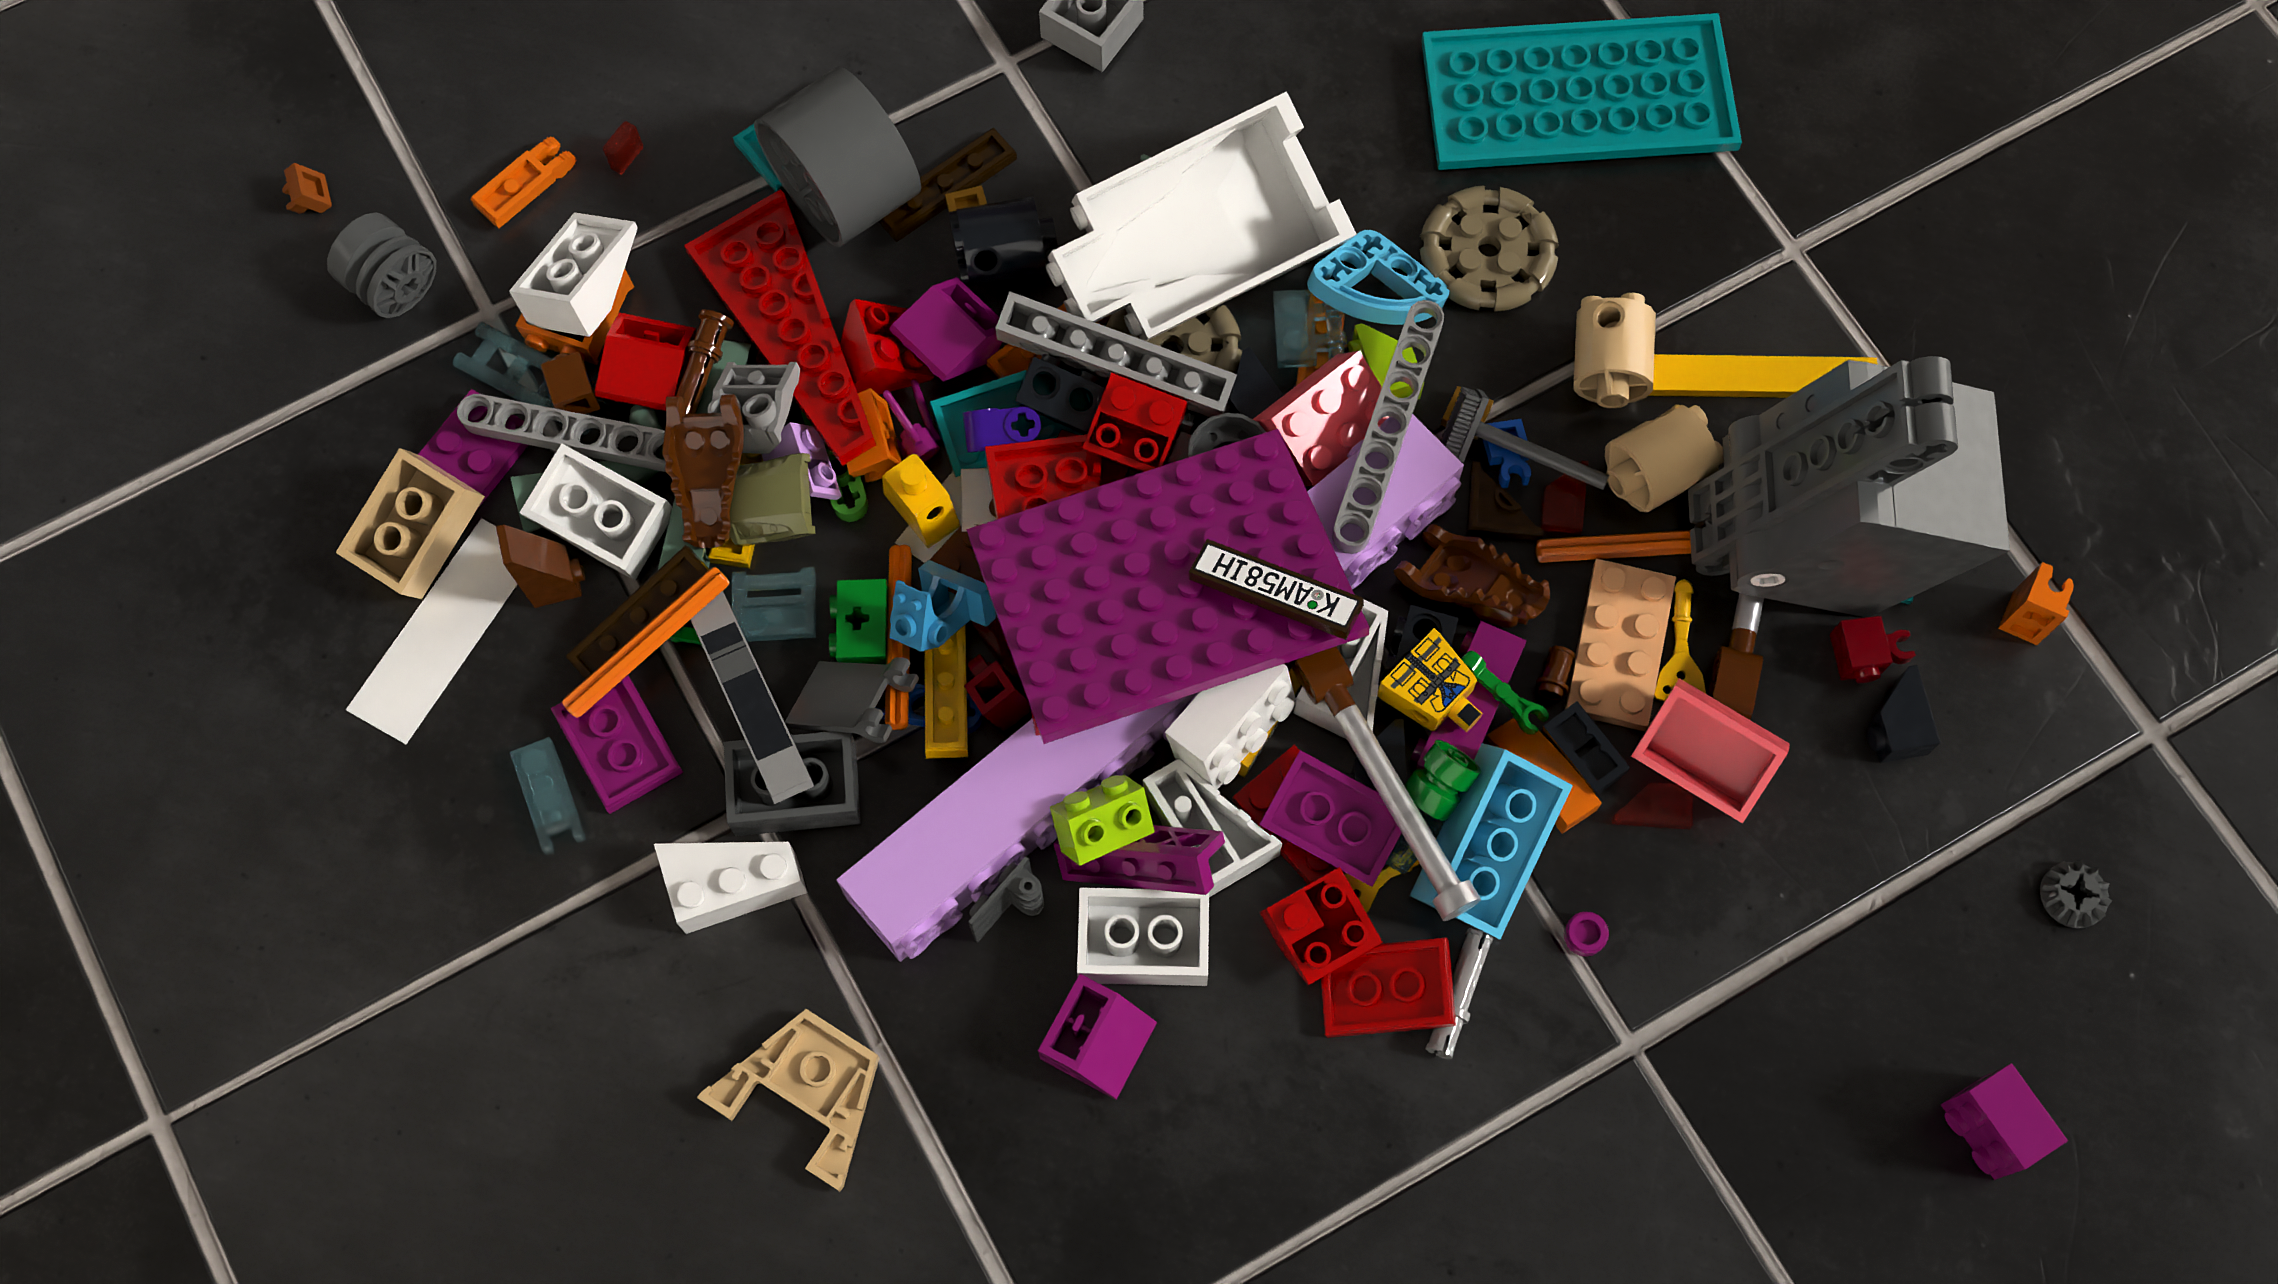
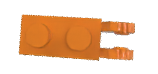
M547 137L532 150L525 151L477 191L470 200L499 229L552 185L556 179L564 177L575 165L576 157L569 151L562 152L558 157H555L560 150V143L554 137Z

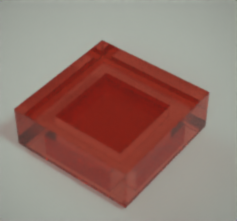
M625 121L603 147L610 168L621 175L644 147L636 126Z

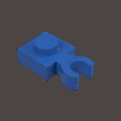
M1522 419L1486 423L1527 440ZM1483 440L1489 465L1501 464L1498 477L1501 487L1508 488L1510 473L1518 474L1522 479L1523 486L1528 485L1531 468L1525 461L1529 459Z

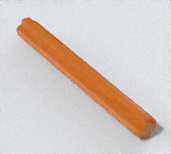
M1690 530L1550 538L1537 540L1535 552L1537 561L1540 563L1594 560L1596 558L1611 559L1691 554Z
M905 544L893 545L889 549L886 664H889L896 657L907 658L910 662V647L889 638L891 628L890 615L893 610L896 581H903L905 585L911 587L912 553L910 546ZM887 685L885 688V723L889 724L892 730H904L908 727L909 692H903Z
M716 567L708 570L570 692L562 701L566 710L576 718L581 717L727 588L730 583L727 577Z

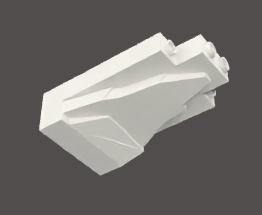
M1287 91L1074 196L1072 200L1074 207L1070 208L1071 215L1080 230L1085 228L1088 234L1051 251L1047 257L1050 263L1046 265L1053 284L1056 287L1061 285L1068 298L1064 301L1068 313L1097 322L1125 308L1128 314L1124 316V320L1132 336L1136 337L1139 335L1141 340L1148 341L1258 285H1263L1340 247L1357 235L1340 199L1329 204L1296 137L1304 126Z

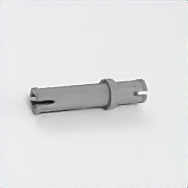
M1472 928L1466 931V937L1452 974L1456 1026L1434 1028L1429 1043L1425 1048L1430 1053H1434L1436 1050V1056L1452 1059L1462 1025L1467 1024L1469 1021L1470 1013L1468 1008L1490 944L1493 942V937L1489 934H1485L1482 937L1483 931Z

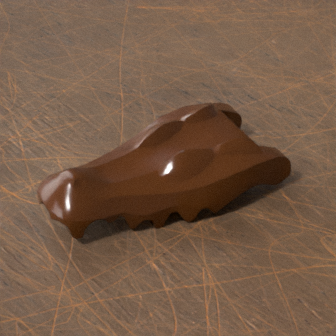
M735 394L721 395V413L686 414L684 400L681 396L666 397V428L662 451L666 462L665 471L672 478L671 491L675 495L676 505L682 509L684 523L682 539L684 542L697 548L723 546L730 536V507L736 474L744 447V426Z
M1429 524L1422 534L1423 540L1435 549L1423 567L1419 570L1410 562L1401 561L1393 571L1395 576L1405 586L1422 597L1441 602L1465 603L1495 608L1523 620L1536 618L1545 610L1550 599V589L1547 580L1544 579L1539 583L1528 574L1521 573L1519 564L1517 562L1513 563L1505 552L1498 555L1492 543L1486 545L1480 537H1465L1449 533L1436 524Z

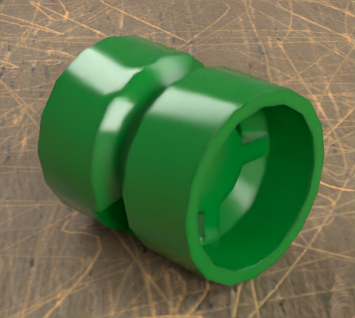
M1436 740L1423 758L1425 768H1416L1404 786L1419 809L1436 819L1447 821L1461 801L1458 792H1468L1481 774V769L1474 760L1455 746L1442 740Z

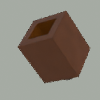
M579 352L559 354L553 357L551 361L541 364L555 409L580 414H587L601 409L595 396L588 368Z

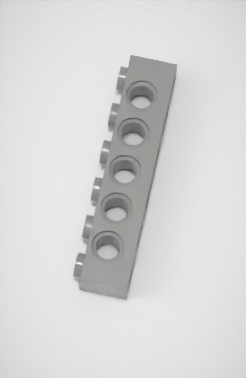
M1010 291L995 328L996 337L999 341L1040 356L1043 354L1052 356L1063 361L1065 365L1086 371L1106 380H1109L1112 372L1187 401L1188 410L1207 417L1223 414L1237 374Z

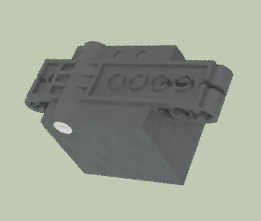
M1938 356L1922 357L1911 362L1900 360L1891 367L1854 360L1843 362L1762 414L1745 417L1733 422L1728 428V435L1722 438L1724 468L1688 489L1690 523H1694V528L1690 530L1692 564L1696 565V571L1709 576L1730 573L1731 590L1761 598L1861 617H1870L2010 551L1994 392L1952 382L1950 361Z

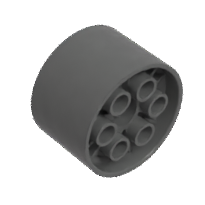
M835 67L754 121V130L761 149L787 194L816 231L836 247H841L921 192V180L917 167L897 128L864 84L843 67Z

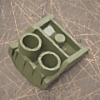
M790 454L763 462L739 465L730 507V538L735 545L749 546L788 541L816 534L811 518L808 463L811 462L810 454Z

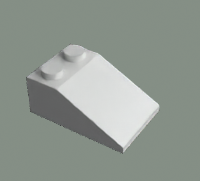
M574 212L509 290L527 323L543 329L590 337L612 309L638 229L636 223Z
M561 444L519 513L600 562L636 580L669 524L672 506L666 499Z

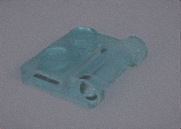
M801 568V572L760 575H747L745 571L732 573V611L747 642L816 638L815 568ZM801 588V595L747 598L748 591Z

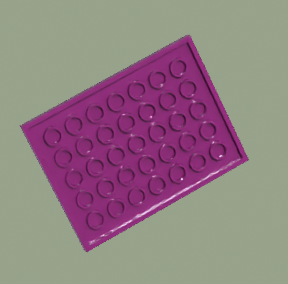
M1279 429L966 529L1043 744L1369 635V625L1362 610L1347 639L1344 640L1189 580V570L1206 540L1209 539L1354 594Z

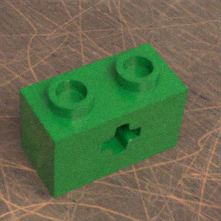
M886 579L837 580V594L830 595L831 619H836V633L829 634L830 657H836L837 662L886 665L888 584ZM858 621H865L861 625V630H854L858 625Z

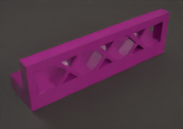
M1153 825L1155 833L1081 866L1061 852L1058 840L1053 844L1063 880L1206 895L1214 887L1208 859L1225 843L1223 831Z

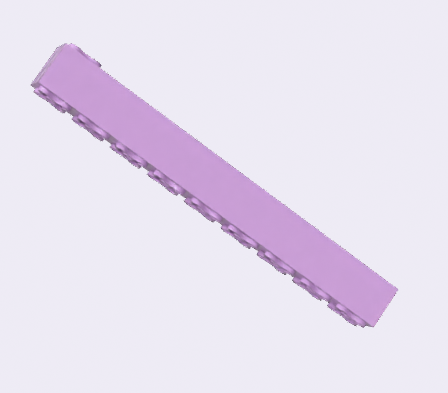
M1412 415L1374 529L1365 549L1354 554L1345 553L1337 548L1332 538L1334 524L1363 440L1358 442L1349 451L1348 459L1308 491L1309 497L1352 589L1361 584L1373 570L1386 563L1398 550L1396 545L1406 537L1409 540L1417 537L1429 523L1449 510L1456 501L1454 496L1461 486L1459 480L1464 464L1414 415ZM1389 417L1379 428L1381 431L1391 434L1397 432L1401 426L1397 419ZM1372 452L1365 457L1366 463L1373 469H1382L1388 464L1387 457L1380 452ZM1358 488L1353 493L1354 500L1361 505H1369L1376 500L1375 493L1369 488ZM1346 524L1340 529L1341 536L1347 541H1358L1364 535L1363 530L1356 524ZM1200 692L1043 744L1040 735H1035L1033 719H1031L841 875L837 882L846 899L900 962L907 956L910 959L915 958L935 938L953 927L962 918L963 914L961 911L972 901L976 903L983 895L989 896L1000 885L998 878L1007 866L1012 862L1018 865L1025 856L1038 846L1040 849H1044L1057 839L1050 806L1062 802L1068 794L1078 791L1085 792L1097 787L1108 777L1115 775H1126L1128 777L1147 764L1155 754L1153 749L1164 740L1169 743L1165 731Z

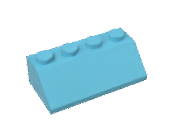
M1482 743L1474 759V762L1481 769V774L1468 792L1458 793L1461 801L1447 821L1444 822L1436 841L1461 882L1470 880L1481 898L1478 904L1455 917V919L1501 939L1573 785L1506 749ZM1422 868L1410 896L1435 908L1432 901L1438 894Z

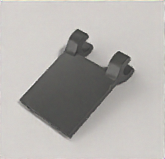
M896 657L886 665L819 661L785 720V724L788 729L856 733L873 742L884 743L888 739L892 727L889 724H879L884 714L882 710L875 708L887 685L903 692H911L919 677L917 674L906 673L911 663L907 658Z

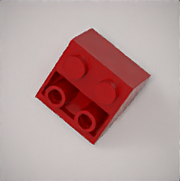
M619 312L606 335L595 387V396L616 402H625L666 411V397L676 396L690 358L687 346L689 341L694 340L696 328Z
M1111 372L1082 449L1141 472L1164 466L1186 414L1187 401Z

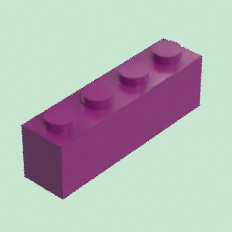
M1481 621L1476 633L1467 631L1458 653L1464 656L1468 651H1475L1484 659L1486 668L1502 682L1508 684L1527 640ZM1477 681L1473 692L1466 698L1483 713L1477 723L1468 732H1465L1448 717L1435 731L1431 732L1428 740L1419 738L1410 760L1417 763L1416 768L1424 769L1425 762L1423 758L1436 740H1442L1455 746L1474 760L1500 701L1495 700L1492 693Z

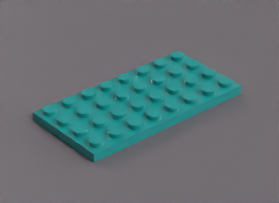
M1719 13L1429 31L1422 34L1421 43L1438 170L1738 151L1742 144Z

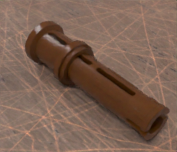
M700 310L698 318L701 322L694 340L689 341L687 346L690 358L676 396L683 398L686 414H696L713 364L718 363L722 359L723 352L721 347L727 330H732L734 325L732 319L712 310Z

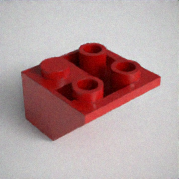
M854 299L850 302L840 347L858 393L871 388L880 395L885 390L891 392L909 387L913 379H916L918 384L930 381L935 377L929 368L889 330L891 325L907 308Z
M1340 867L1259 912L1278 947L1307 985L1312 984L1383 943Z

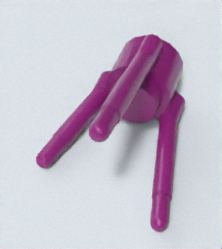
M913 379L910 384L925 426L924 428H922L920 423L911 424L889 390H885L883 396L904 428V431L900 434L902 442L897 439L901 458L904 460L912 454H917L924 463L940 450L937 442L941 440V437L934 428L918 381Z

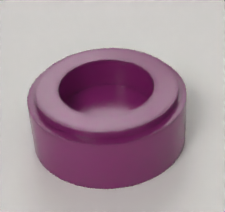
M1593 912L1575 914L1568 921L1564 929V940L1567 947L1579 956L1588 957L1597 954L1606 945L1609 937L1606 922Z

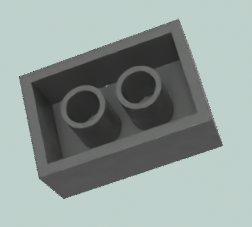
M820 732L791 735L814 787L774 804L746 741L723 742L727 824L734 835L743 836L861 824L856 743L852 733Z

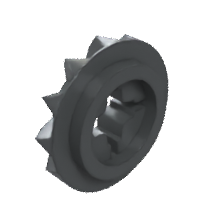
M2082 860L2076 862L2063 861L2047 871L2041 882L2040 895L2046 911L2057 922L2068 927L2085 928L2096 924L2106 916L2107 908L2112 902L2108 894L2110 883L2103 881L2098 874V868H2090L2084 865ZM2078 880L2080 891L2086 893L2090 898H2083L2076 906L2074 895L2067 893V890L2063 889H2070L2075 886Z

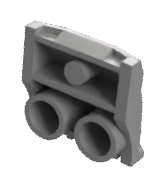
M728 362L713 389L708 413H721V395L735 394L744 426V447L742 453L769 454L780 444L782 440L781 432L790 411L794 390L799 382V365L797 362H789L788 365H736L735 362Z

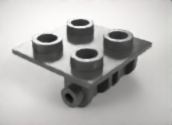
M1025 856L1018 865L1012 862L1007 866L998 878V883L1001 885L990 897L986 894L983 895L971 908L969 915L972 918L968 922L974 940L977 943L1011 904L1027 916L1038 915L1043 910L1044 899L1041 883L1032 875L1028 857Z

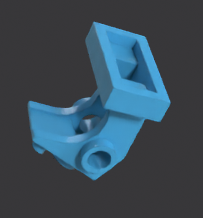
M928 560L918 568L922 591L905 585L903 581H896L893 610L890 615L891 628L889 638L921 652L943 645L970 620L986 627L996 618V613L985 583ZM948 587L956 590V595L948 592Z

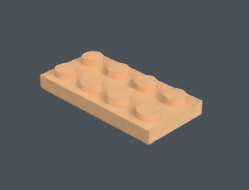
M1596 558L1593 564L1565 709L1578 701L1593 720L1644 732L1647 730L1676 576Z

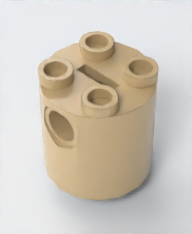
M1626 293L1621 298L1587 296L1581 300V308L1577 311L1574 362V391L1580 397L1597 402L1602 407L1621 408L1628 403L1646 398L1653 391L1656 313L1651 306L1645 304V297L1639 293Z
M1674 405L1656 419L1646 421L1610 441L1605 446V460L1608 469L1606 474L1610 475L1607 482L1613 493L1617 497L1626 500L1640 512H1649L1683 493L1702 479L1717 472L1719 465L1724 463L1723 447L1719 442L1714 441L1712 434L1708 430V420L1704 411L1697 405L1690 408L1684 405Z

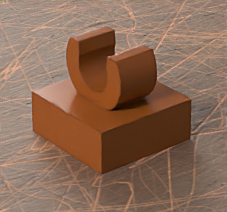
M293 163L284 170L287 183L283 186L282 191L290 195L291 202L286 205L287 210L298 214L304 213L307 209L323 213L332 206L325 174L297 163Z

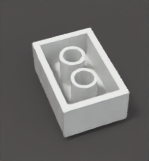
M1282 664L1201 691L1165 731L1175 759L1182 760L1216 789L1223 783H1230L1238 774L1241 761L1249 752H1257L1265 743L1268 737L1267 732L1277 721H1284L1292 712L1296 698L1288 667Z
M1080 888L1077 976L1082 974L1099 984L1207 986L1209 892L1206 895L1152 889Z

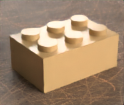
M399 448L336 553L399 594L422 599L485 496L424 457Z

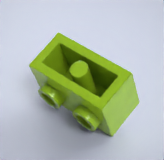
M1126 775L1108 777L1101 782V785L1085 792L1078 791L1068 794L1062 802L1050 806L1061 852L1079 866L1155 833L1144 787Z

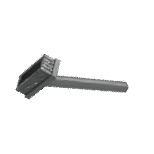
M1461 387V392H1459L1451 412L1452 415L1449 417L1450 420L1448 419V424H1446V429H1444L1440 442L1460 462L1464 463L1472 440L1476 436L1604 490L1610 475L1482 422L1481 418L1489 398L1483 390L1476 389L1475 391Z

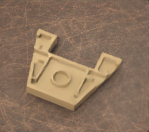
M805 1009L762 1043L763 1046L740 1064L734 1065L728 1074L711 1087L705 1088L697 1098L733 1121L756 1085L762 1084L828 1127L830 1131L805 1169L840 1192L845 1184L880 1057Z

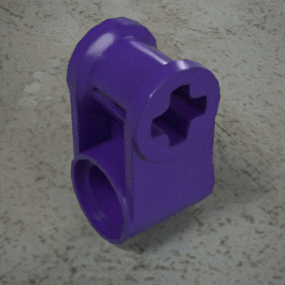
M1028 407L990 408L962 413L967 453L985 451V446L1033 441L1041 430L1039 415ZM1019 415H1024L1026 422H1033L1034 425L1033 428L1028 429L1027 436L1025 437L1020 436L1019 430H1012L1011 424L1017 422Z

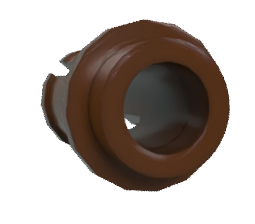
M1553 646L1549 648V655L1543 675L1536 680V687L1540 697L1550 701H1560L1562 696L1566 695L1569 690L1566 682L1575 653L1566 647Z

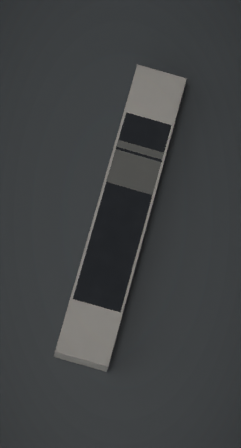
M722 591L690 620L774 804L810 789L814 785Z

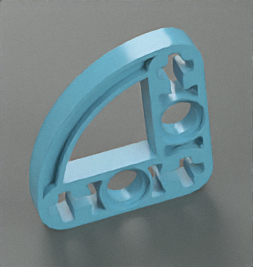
M1373 230L1359 232L1314 266L1307 282L1308 289L1314 296L1338 311L1365 321L1389 325H1403L1411 306L1418 301H1433L1442 308L1449 296L1448 286L1440 278H1435L1427 268L1385 236ZM1341 261L1349 262L1353 264L1357 269L1349 268L1345 266ZM1392 268L1400 269L1403 272H1405L1408 276L1401 275L1395 272ZM1371 273L1403 299L1374 297L1356 291L1352 287ZM1420 313L1414 317L1415 323L1431 318L1432 315Z

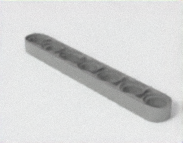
M1422 300L1413 304L1408 311L1334 524L1332 537L1334 544L1345 553L1354 554L1365 549L1374 529L1442 330L1444 313L1442 308L1433 301ZM1420 313H1428L1435 318L1436 325L1429 329L1421 328L1415 323L1414 317ZM1416 347L1423 352L1425 358L1419 363H1410L1403 358L1402 352L1406 348ZM1395 382H1405L1409 384L1413 392L1409 397L1398 398L1391 393L1390 386ZM1383 417H1393L1400 423L1401 428L1395 433H1385L1378 427V421ZM1380 452L1387 457L1388 464L1382 469H1373L1366 463L1365 457L1369 453ZM1362 487L1369 488L1375 493L1376 500L1372 504L1361 505L1354 500V491ZM1346 524H1356L1363 530L1364 535L1360 540L1351 542L1341 536L1340 529Z
M483 394L469 395L458 405L457 415L459 420L469 432L476 435L552 450H558L560 445L564 444L587 457L666 472L665 460L656 457L658 447L664 442L665 430ZM478 406L487 407V415L483 420L479 422L468 421V415L472 409ZM511 415H525V421L521 427L515 430H509L505 427L506 421ZM552 421L562 422L563 426L559 434L553 437L543 436V429L546 424ZM596 428L600 430V437L595 443L586 445L580 442L582 433L587 429ZM626 436L638 438V444L632 451L622 452L618 450V444L622 438Z

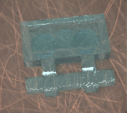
M1309 290L1273 292L1277 368L1317 366V352H1328L1329 360L1337 354L1344 353V349L1348 346L1347 334L1342 331V318L1345 316V313L1324 302L1313 303V294ZM1315 321H1326L1327 332L1325 334L1315 333Z

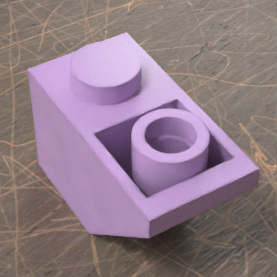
M789 422L781 432L782 440L780 444L769 454H761L763 461L790 454H810L811 462L808 463L810 496L838 500L842 495L836 480V473L831 466L825 448L824 440L813 426Z

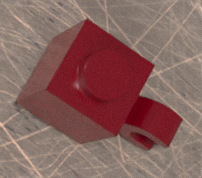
M1882 616L1840 621L1830 633L1840 679L1855 678L1857 683L1872 682L1879 679L1892 662L1895 664L1910 662L1916 656L1915 651L1903 652L1896 645V642L1906 641L1911 636L1910 631L1897 630L1886 635Z
M979 654L967 663L975 677L964 685L965 689L982 715L1002 732H1006L1031 712L1022 685L997 660L992 664L990 662L987 663L983 656Z

